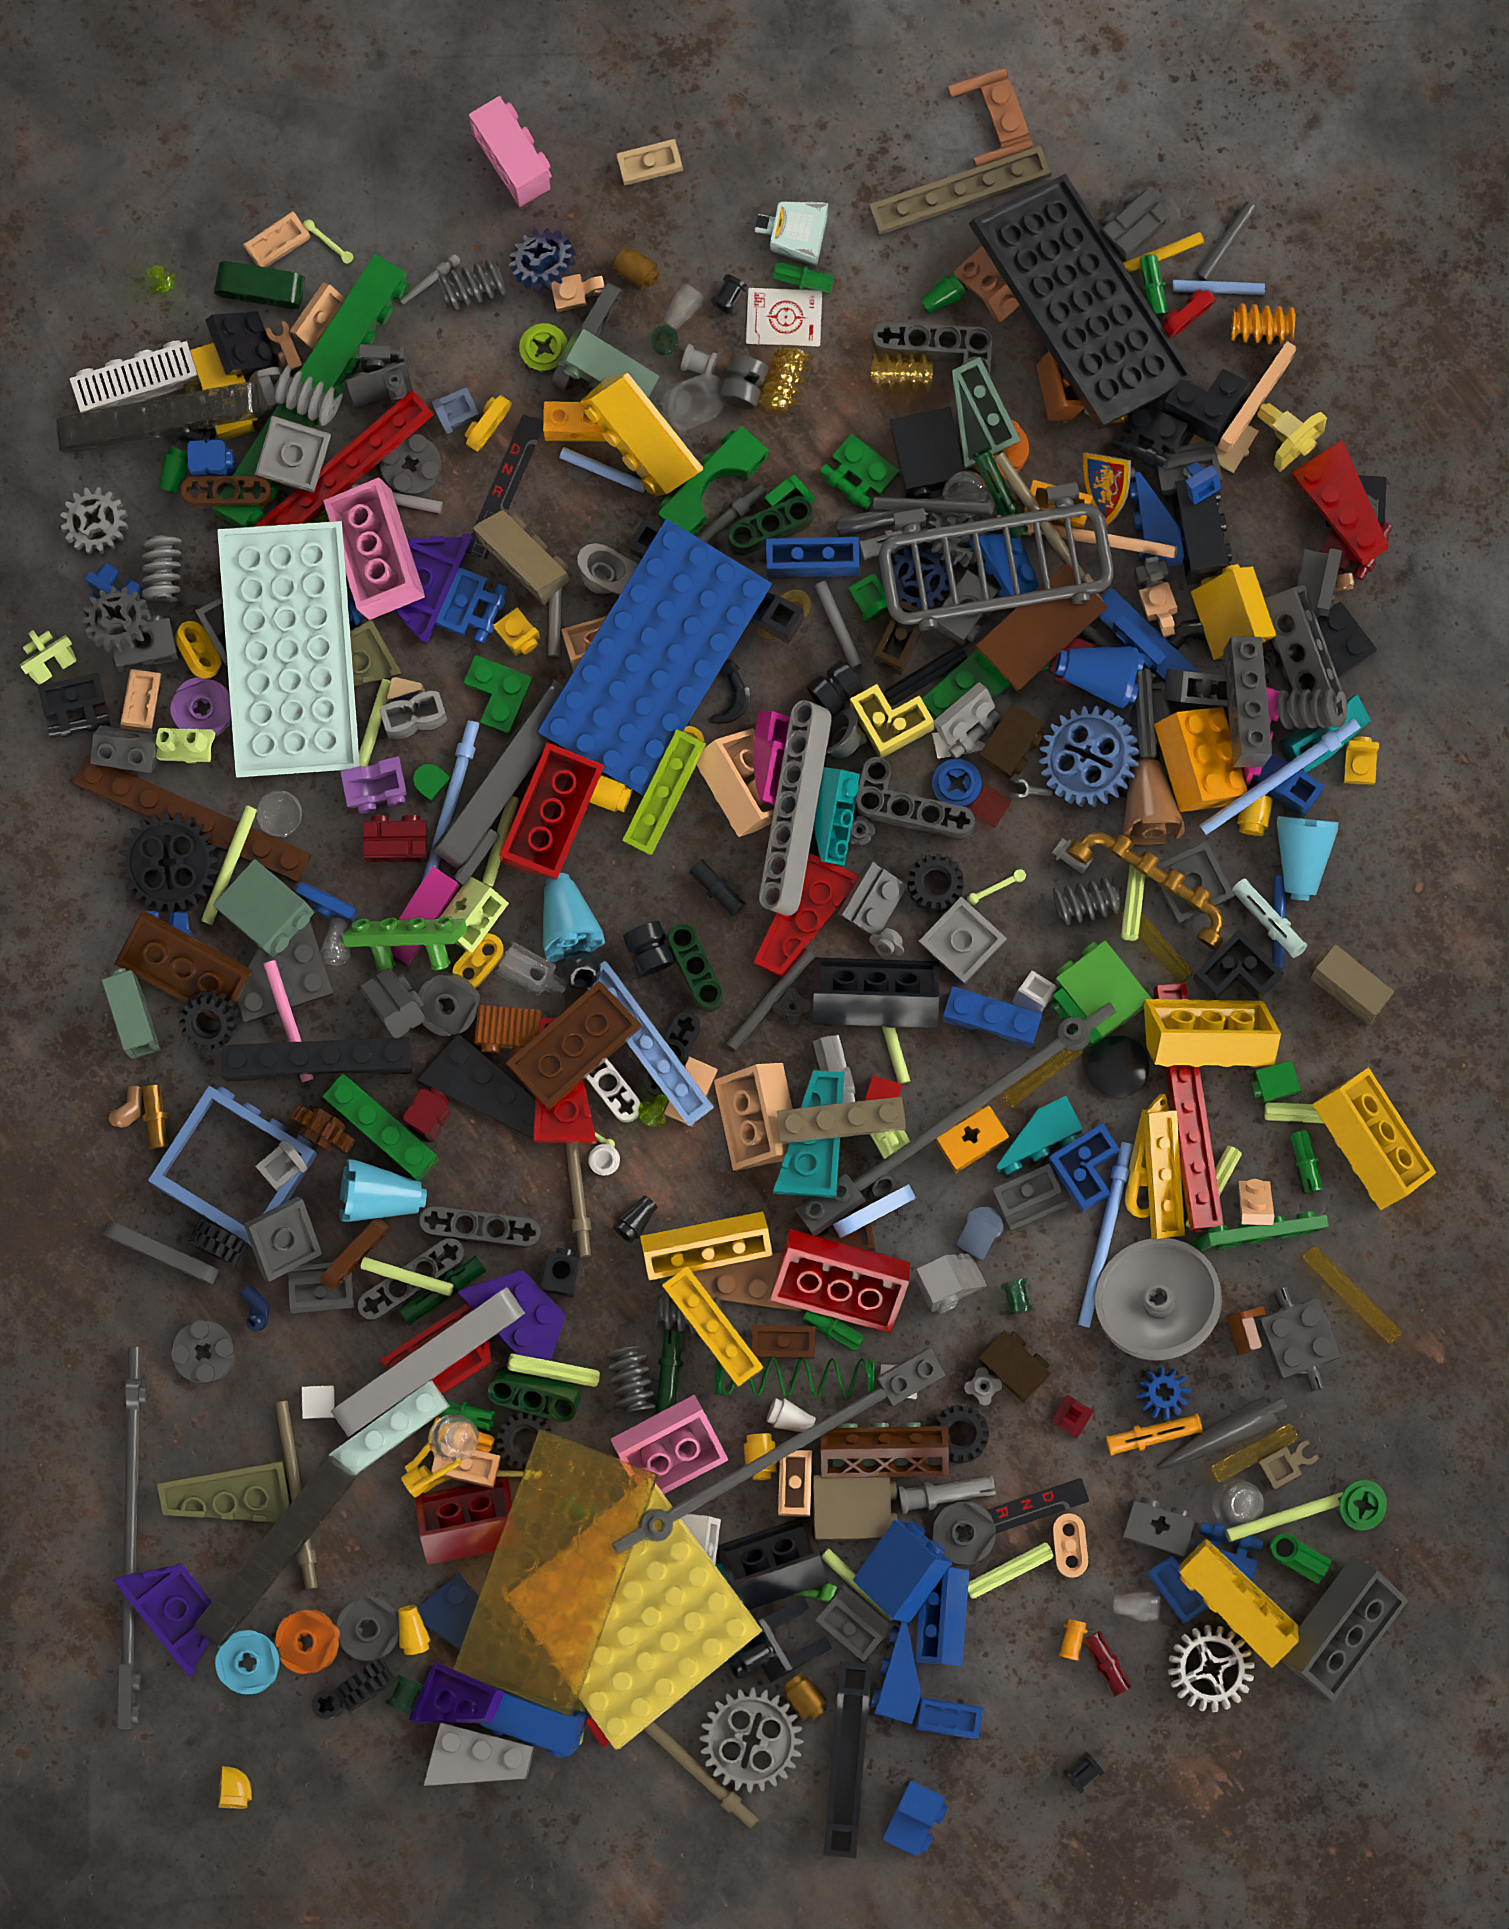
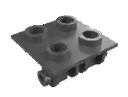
M405 362L399 364L389 363L380 370L370 373L361 372L346 380L354 408L390 398L392 406H394L409 391L413 390Z

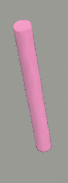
M272 960L263 963L288 1041L302 1042L276 961ZM312 1074L300 1075L302 1082L314 1079Z

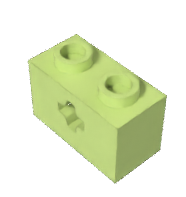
M470 876L440 917L450 916L452 919H465L467 931L455 944L473 953L509 903L491 887Z

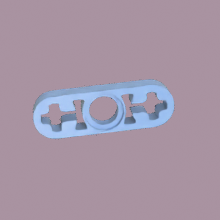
M908 1184L834 1223L833 1226L839 1237L842 1238L912 1201L916 1197Z

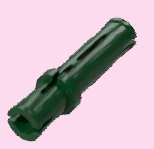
M984 448L974 453L972 459L975 461L996 504L995 511L997 515L1003 517L1020 514L1018 509L1019 502L1017 498L1012 497L993 459L990 448ZM1026 525L1009 528L1011 538H1017L1029 530Z
M474 1255L456 1270L446 1272L447 1276L441 1279V1281L454 1285L452 1296L459 1290L464 1289L471 1281L487 1272L478 1257ZM426 1290L398 1310L409 1326H411L415 1321L450 1296Z
M663 1330L662 1357L658 1358V1365L661 1366L656 1414L676 1404L679 1367H683V1361L680 1360L684 1332Z

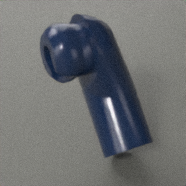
M249 1284L239 1295L250 1305L249 1319L246 1320L247 1327L252 1331H260L268 1324L270 1305Z

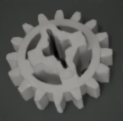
M97 487L95 494H91L89 489L85 488V496L80 497L77 493H74L75 502L73 504L65 502L69 512H64L60 515L62 520L67 522L61 525V529L63 532L68 533L65 537L68 543L76 541L74 547L77 551H80L85 546L88 555L92 554L94 548H97L102 555L104 554V547L107 545L112 550L115 549L113 543L115 539L123 541L124 537L119 531L128 529V525L121 520L127 518L128 515L125 510H119L123 506L120 499L112 502L114 495L111 491L103 496V492L99 487ZM95 503L94 505L84 507L87 504ZM110 509L113 511L114 514L113 525L107 519V517L110 514ZM75 518L81 522L79 533L75 530ZM90 518L93 520L99 518L100 522L99 524L92 523L90 525L88 520ZM104 536L100 539L93 540L95 537Z

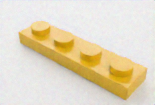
M1166 1110L1143 1113L1151 1238L1161 1239L1185 1236L1177 1111Z
M688 1266L662 1285L737 1387H740L764 1369Z

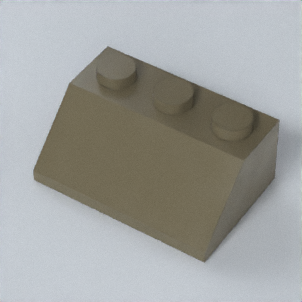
M501 510L476 524L473 530L480 543L543 605L549 601L555 592L570 581L566 572L569 567L557 555L553 558L544 551L547 545L536 534L530 537L523 530L526 525L516 514L513 513L509 516L504 510Z

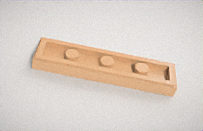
M1288 341L1285 343L1221 437L1219 449L1226 453L1230 452L1292 361L1296 352V346Z

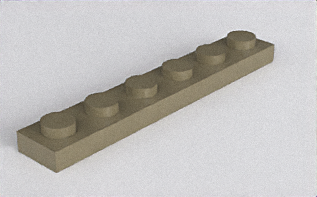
M1040 145L869 204V209L879 235L1051 177V171Z

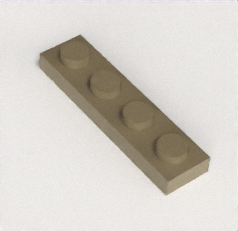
M902 1097L777 1111L780 1144L906 1130Z

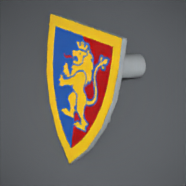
M1083 452L1084 481L1087 493L1093 496L1091 504L1102 512L1106 526H1108L1119 515L1126 502L1130 479L1134 477L1135 469L1131 466V460Z

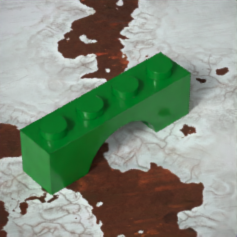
M743 426L736 432L732 429L722 439L720 449L715 454L712 451L703 458L700 464L704 469L680 485L681 489L674 497L669 495L658 506L660 510L658 512V521L663 524L665 519H668L692 535H695L706 524V515L701 501L707 487L715 480L725 476H739L749 479L769 458V450Z
M344 1073L322 1096L328 1105L373 1141L414 1180L420 1182L439 1161L437 1155Z

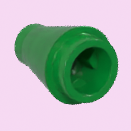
M951 273L949 276L944 275L920 301L929 314H932L936 310L962 300L961 296L967 292L956 275Z
M169 446L167 453L163 455L161 480L158 488L176 494L179 485L189 470L188 452Z

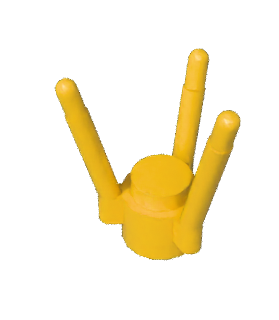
M436 1433L415 1459L405 1466L408 1473L402 1476L401 1479L405 1487L415 1498L423 1492L426 1493L433 1487L450 1480L451 1478L442 1476L462 1463L461 1459H456L434 1473H431L425 1465L418 1467L420 1462L440 1439V1433Z

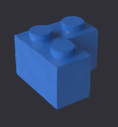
M1103 1123L1052 1154L1048 1159L1052 1169L1082 1214L1108 1198L1110 1194L1095 1168L1116 1156L1120 1149Z
M910 1781L882 1840L916 1857L920 1851L926 1853L934 1837L929 1834V1830L934 1822L941 1823L948 1806L943 1804L946 1797Z

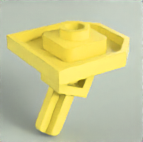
M1270 403L1262 404L1257 412V416L1273 428L1277 438L1283 443L1277 450L1274 467L1279 472L1300 454L1303 456L1307 455L1316 446L1317 442L1315 440L1325 431L1327 417L1321 411L1308 418L1304 423L1288 411L1283 414Z

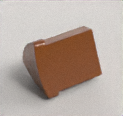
M1264 1306L1236 1312L1228 1316V1325L1238 1355L1250 1353L1262 1347L1254 1319L1266 1315Z

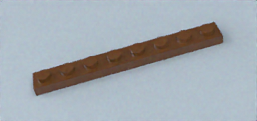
M85 756L73 782L74 785L148 818H151V814H157L162 821L163 813L169 812L173 820L176 813L180 812L182 813V822H185L188 817L192 816L194 817L193 827L204 824L201 832L202 835L212 833L213 836L207 843L218 845L219 849L228 852L239 824L238 821L117 768L90 764L91 757ZM250 827L239 858L248 862L256 859L269 871L299 884L311 854Z

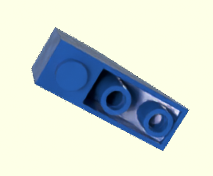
M1135 472L1133 482L1129 486L1130 500L1136 501L1137 512H1133L1135 531L1140 530L1141 540L1177 546L1175 558L1138 552L1139 560L1157 556L1158 561L1165 560L1167 566L1182 565L1184 553L1179 525L1142 474Z
M1272 754L1265 766L1262 767L1259 777L1253 775L1251 782L1258 785L1289 762ZM1300 770L1269 791L1268 794L1304 818L1322 794L1325 786L1303 770Z
M901 1622L900 1627H893L889 1641L890 1645H894L891 1658L886 1656L884 1658L880 1675L885 1676L882 1689L876 1687L871 1706L877 1707L876 1715L912 1725L921 1691L907 1622Z

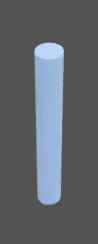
M1173 280V292L1195 293L1200 289L1202 292L1209 290L1212 294L1264 296L1265 283Z
M563 447L560 459L644 494L645 489L641 484L642 479Z

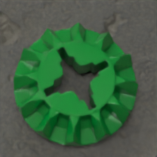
M1354 1480L1352 1484L1344 1487L1345 1491L1338 1498L1340 1501L1338 1512L1344 1520L1343 1523L1351 1528L1362 1531L1369 1530L1377 1526L1383 1519L1387 1508L1386 1496L1381 1487L1370 1480ZM1364 1496L1363 1501L1372 1507L1371 1509H1361L1359 1513V1508L1353 1504V1501H1360Z

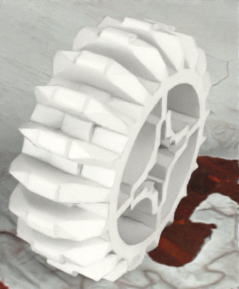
M1206 1625L1204 1627L1205 1636H1201L1199 1630L1194 1628L1192 1629L1193 1641L1184 1634L1181 1639L1187 1646L1183 1648L1175 1644L1173 1647L1176 1652L1180 1653V1657H1169V1662L1178 1664V1667L1169 1669L1168 1674H1178L1179 1677L1178 1680L1171 1682V1686L1177 1687L1180 1684L1183 1686L1184 1689L1177 1696L1182 1698L1187 1693L1190 1694L1191 1697L1187 1702V1705L1190 1707L1194 1705L1196 1699L1200 1700V1711H1205L1207 1702H1211L1212 1712H1217L1219 1701L1222 1702L1225 1709H1229V1697L1236 1703H1239L1241 1698L1236 1691L1240 1690L1243 1693H1248L1249 1688L1243 1685L1242 1681H1253L1254 1676L1245 1674V1669L1254 1668V1663H1244L1243 1658L1249 1657L1252 1653L1250 1650H1246L1243 1653L1239 1651L1238 1648L1245 1643L1243 1639L1237 1641L1235 1645L1231 1642L1235 1632L1230 1631L1226 1638L1222 1637V1626H1218L1216 1634L1211 1635V1627ZM1205 1642L1221 1644L1232 1655L1221 1659L1216 1658L1212 1655L1210 1649L1207 1648ZM1196 1646L1199 1652L1200 1665L1196 1670L1186 1674V1659L1190 1651ZM1207 1660H1210L1211 1664L1226 1662L1225 1665L1219 1667V1670L1215 1671L1218 1675L1214 1678L1210 1673L1196 1675V1673L1203 1670V1667L1207 1666L1204 1664ZM1236 1664L1237 1674L1235 1681L1226 1691L1223 1685L1222 1673L1227 1667ZM1198 1679H1205L1210 1682L1217 1695L1200 1693L1190 1683Z

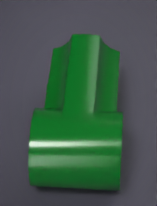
M1288 1533L1273 1536L1267 1544V1553L1273 1561L1282 1563L1315 1584H1319L1331 1563L1330 1559L1301 1543ZM1280 1539H1284L1290 1544L1291 1550L1286 1557L1280 1556L1276 1551V1544Z

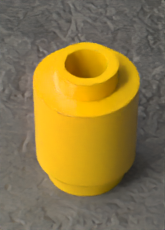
M601 774L590 803L613 812L617 810L625 812L633 789L626 787L625 784L614 778Z
M1268 793L1239 812L1237 824L1240 825L1239 832L1252 836L1264 835V830L1268 829L1273 799L1267 796Z
M760 1433L746 1436L747 1443H744L745 1465L776 1448L771 1434ZM777 1462L753 1475L752 1480L771 1479V1474L777 1472Z

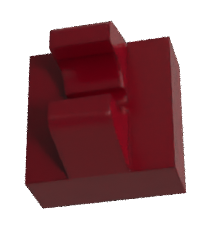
M1067 1395L1052 1418L1051 1423L1077 1439L1094 1411Z

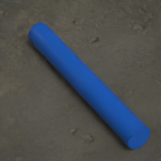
M1274 876L1273 909L1282 919L1286 918L1283 876ZM1273 921L1276 928L1285 936V933ZM1273 940L1272 962L1279 969H1285V948L1277 940Z

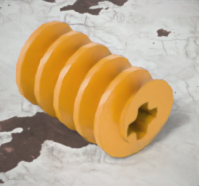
M1240 303L1237 311L1233 309L1231 325L1232 342H1235L1238 334L1241 333L1243 341L1246 343L1250 335L1254 334L1256 343H1260L1262 336L1266 335L1268 344H1272L1275 336H1278L1280 345H1284L1287 337L1291 338L1293 344L1295 329V310L1293 307L1288 308L1286 315L1283 314L1281 306H1277L1273 314L1269 305H1265L1261 313H1259L1256 304L1251 306L1249 312H1247L1244 303Z

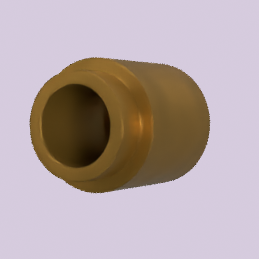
M627 247L623 248L613 264V268L618 271L617 274L641 290L647 286L651 288L660 275V272L657 271L658 264L634 248L631 250Z
M802 1672L782 1687L786 1693L784 1697L802 1720L809 1717L811 1721H814L827 1710L824 1704L828 1700L811 1678H806Z

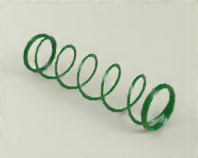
M773 1356L767 1363L758 1394L755 1391L752 1378L749 1379L752 1392L758 1397L763 1390L771 1361L774 1360L782 1393L785 1397H788L793 1390L797 1372L803 1360L811 1392L815 1398H818L822 1392L829 1365L833 1361L841 1393L847 1399L852 1392L861 1362L864 1364L868 1379L867 1394L874 1391V1359L868 1360V1367L863 1358L858 1361L847 1395L844 1393L838 1365L834 1358H830L826 1365L817 1395L815 1394L809 1367L804 1357H801L796 1365L788 1394L785 1393L779 1366ZM716 1359V1395L721 1396L723 1391L726 1396H729L735 1383L732 1381L730 1390L727 1393L723 1384V1367Z

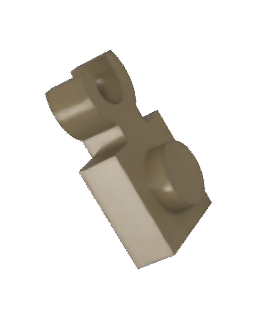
M1309 1441L1301 1442L1293 1454H1290L1288 1448L1284 1447L1258 1462L1273 1490L1302 1475L1298 1468L1299 1465L1309 1466L1318 1460L1317 1455L1310 1459H1306L1302 1455V1449L1310 1445Z

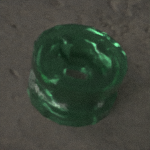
M661 325L655 328L651 336V343L655 352L665 356L675 352L679 344L678 333L669 325ZM661 334H665L666 337H673L674 340L670 339L669 346L665 347L663 343L658 344L656 340L660 341Z

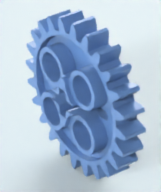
M1083 706L1081 715L1072 709L1071 719L1068 720L1064 716H1060L1062 723L1060 727L1051 724V728L1055 732L1053 736L1044 735V738L1050 743L1049 746L1040 747V750L1046 753L1047 757L1040 759L1039 763L1048 766L1041 774L1046 778H1051L1047 782V786L1052 789L1056 788L1055 794L1060 798L1065 795V801L1070 804L1076 799V804L1083 807L1087 800L1091 806L1096 807L1097 798L1107 804V794L1111 793L1118 798L1119 794L1116 788L1121 786L1127 789L1128 785L1124 779L1126 777H1135L1129 769L1130 767L1139 766V763L1132 759V756L1139 754V750L1131 747L1137 741V738L1133 735H1128L1132 728L1127 724L1122 725L1124 719L1119 715L1113 718L1114 713L1109 709L1103 714L1102 709L1095 706L1091 714L1090 709ZM1087 730L1088 736L1086 740L1078 743L1077 738L1080 732ZM1110 742H1114V750L1110 754L1104 755L1105 746ZM1072 745L1085 753L1094 754L1099 759L1112 763L1113 767L1107 768L1091 759H1085L1075 752L1066 750V746ZM1074 758L1073 768L1069 771H1064L1066 761ZM1101 770V778L1097 782L1091 783L1093 772Z

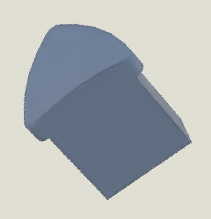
M467 387L432 401L436 417L446 434L453 432L452 429L480 417Z
M979 1207L970 1211L966 1217L968 1222L955 1246L984 1260L996 1236L1000 1237L1003 1231L1002 1219L994 1207Z

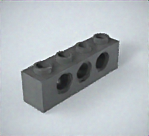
M1305 585L1293 587L1265 598L1264 600L1276 636L1272 638L1273 646L1281 655L1284 664L1283 674L1286 680L1291 683L1292 689L1298 690L1300 696H1302L1303 690L1309 689L1312 697L1316 689H1321L1325 697L1326 690L1332 688L1337 697L1338 692L1342 688ZM1288 615L1294 620L1293 630L1287 626L1286 620ZM1299 644L1304 648L1305 656L1303 659H1301L1297 654V647ZM1309 673L1315 679L1314 688H1311L1307 682Z
M1231 637L1223 650L1233 767H1264L1272 755L1262 637Z

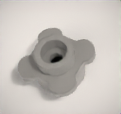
M883 929L879 935L872 934L869 938L870 943L875 946L876 952L885 960H889L893 955L901 956L904 952L902 938L893 929Z
M978 1368L975 1372L976 1376L971 1382L965 1384L964 1389L967 1394H972L977 1398L979 1404L986 1406L991 1403V1397L994 1393L1002 1389V1382L1000 1379L991 1377L986 1368ZM985 1384L986 1389L982 1390L980 1385Z

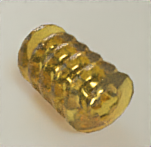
M783 346L774 352L776 360H773L770 364L772 371L767 373L766 379L768 383H765L763 386L765 394L760 395L759 402L771 411L792 415L793 413L788 409V406H798V401L791 396L802 394V390L797 388L795 384H804L806 381L805 378L799 375V372H809V367L802 362L812 361L813 356L800 349Z
M872 352L871 383L874 382L877 391H881L883 384L887 383L889 391L893 392L896 383H899L901 391L905 392L908 383H911L914 392H918L920 384L924 385L926 392H930L932 387L933 355L930 362H927L925 353H921L918 362H915L913 354L909 353L906 361L903 362L900 353H896L894 360L891 361L888 353L885 352L881 361H878L876 352Z

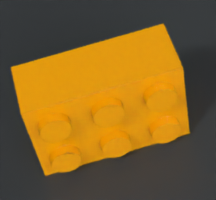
M1223 707L1176 712L1154 724L1179 812L1224 807L1248 791L1241 767H1233L1231 734Z

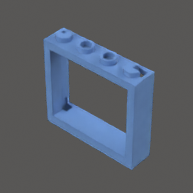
M208 1086L148 1181L159 1190L251 1246L244 1225L165 1177L212 1102L219 1103L278 1141H287L301 1154V1158L308 1169L317 1157V1154L312 1149L314 1144L303 1136L298 1135L296 1139L285 1133L288 1128L273 1118L270 1122H267L259 1117L261 1114L259 1109L248 1102H245L243 1106L233 1100L235 1095L224 1087L219 1086L216 1090ZM308 1169L304 1173L300 1171L280 1188L264 1213L288 1202Z

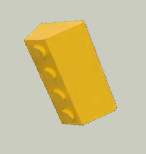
M628 372L605 378L580 401L585 407L584 413L601 427L604 431L603 436L611 446L617 447L623 455L622 460L624 464L632 471L637 472L642 479V486L648 493L655 496L666 495L704 469Z
M1145 999L1146 1046L1155 1065L1165 1067L1172 1065H1190L1193 1067L1203 1065H1219L1222 1067L1248 1065L1257 1068L1273 1066L1275 1064L1281 1032L1264 1001Z
M1369 1067L1313 1104L1319 1118L1331 1132L1335 1143L1347 1157L1353 1171L1359 1176L1368 1190L1370 1198L1377 1204L1380 1211L1406 1197L1436 1174V1171Z

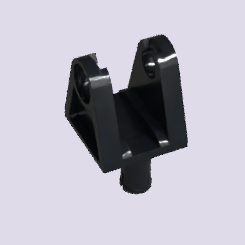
M804 1597L757 1622L762 1632L748 1642L751 1648L743 1653H739L736 1656L737 1658L728 1661L729 1668L735 1678L739 1679L748 1672L762 1667L770 1683L832 1648L826 1637H823L788 1656L787 1652L782 1651L774 1637L776 1634L774 1630L810 1609Z

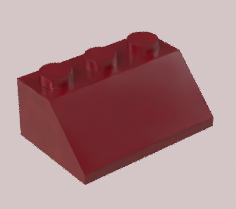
M508 1477L496 1479L493 1488L470 1484L421 1494L415 1498L420 1538L427 1565L520 1546L518 1525Z

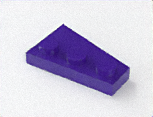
M434 1661L409 1720L415 1723L493 1722L505 1692Z

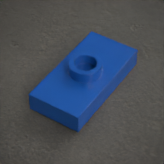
M300 882L295 891L301 899L315 905L314 911L325 917L330 918L333 914L353 923L358 916L355 907L304 882Z
M1172 1554L1148 1571L1147 1575L1182 1624L1185 1625L1207 1609L1208 1606L1204 1603L1203 1597L1196 1589L1190 1590L1180 1580V1563Z
M920 1697L915 1729L979 1740L983 1707Z

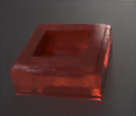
M985 785L970 810L976 817L996 828L1012 800Z

